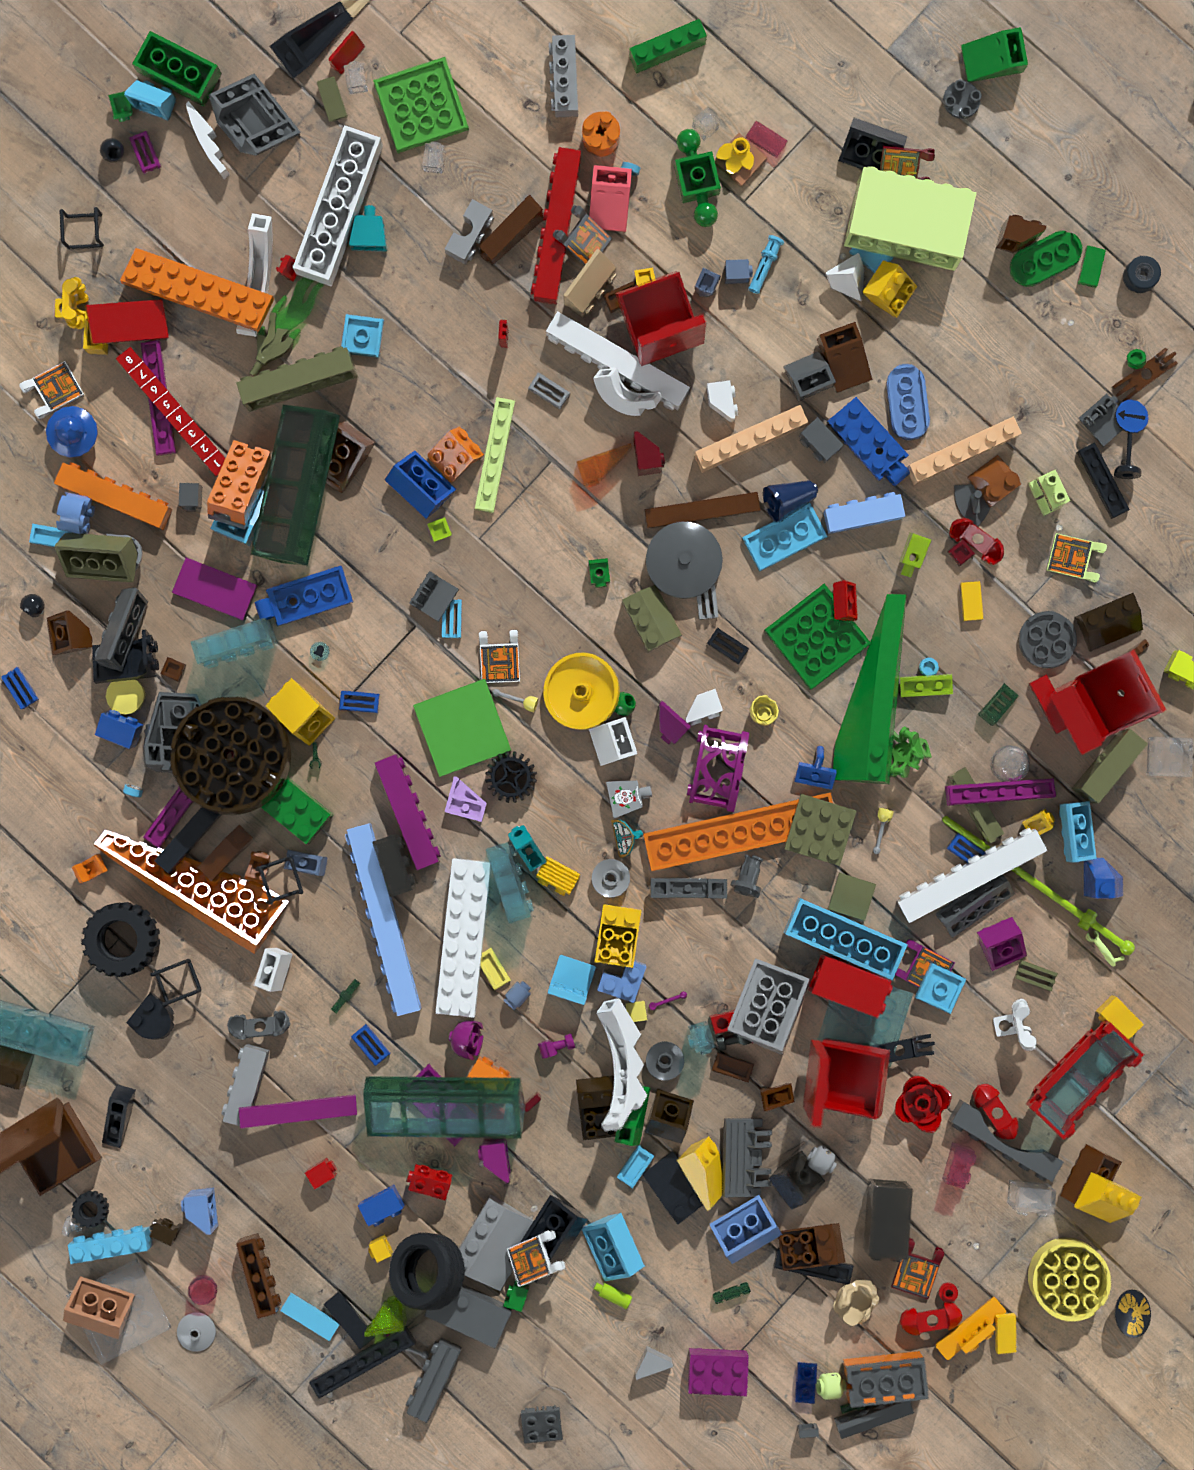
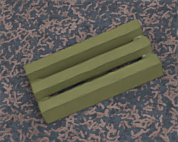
M1020 960L1014 978L1052 991L1058 973ZM1025 965L1050 974L1051 978L1022 969V967ZM1022 972L1049 982L1048 986L1022 977L1020 973Z

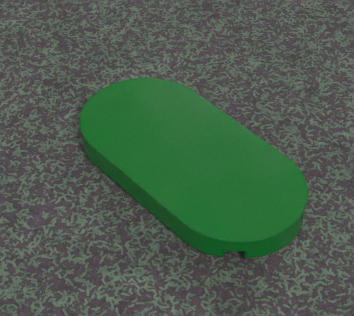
M1057 231L1019 250L1010 262V274L1014 281L1022 286H1036L1073 267L1081 257L1082 243L1078 236L1073 233Z

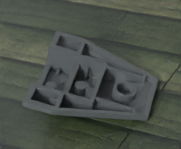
M158 693L143 746L144 766L160 773H173L170 763L172 739L185 716L195 707L201 706L197 694Z

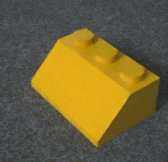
M1091 1172L1074 1207L1112 1223L1133 1215L1142 1197L1122 1185Z

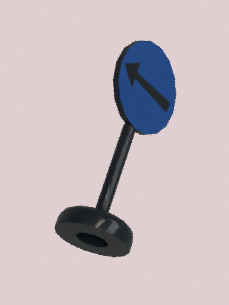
M1126 400L1117 407L1115 412L1118 426L1123 431L1128 432L1126 465L1116 467L1114 476L1120 479H1137L1141 477L1142 471L1139 467L1131 465L1133 433H1137L1145 428L1149 418L1143 404L1136 400Z

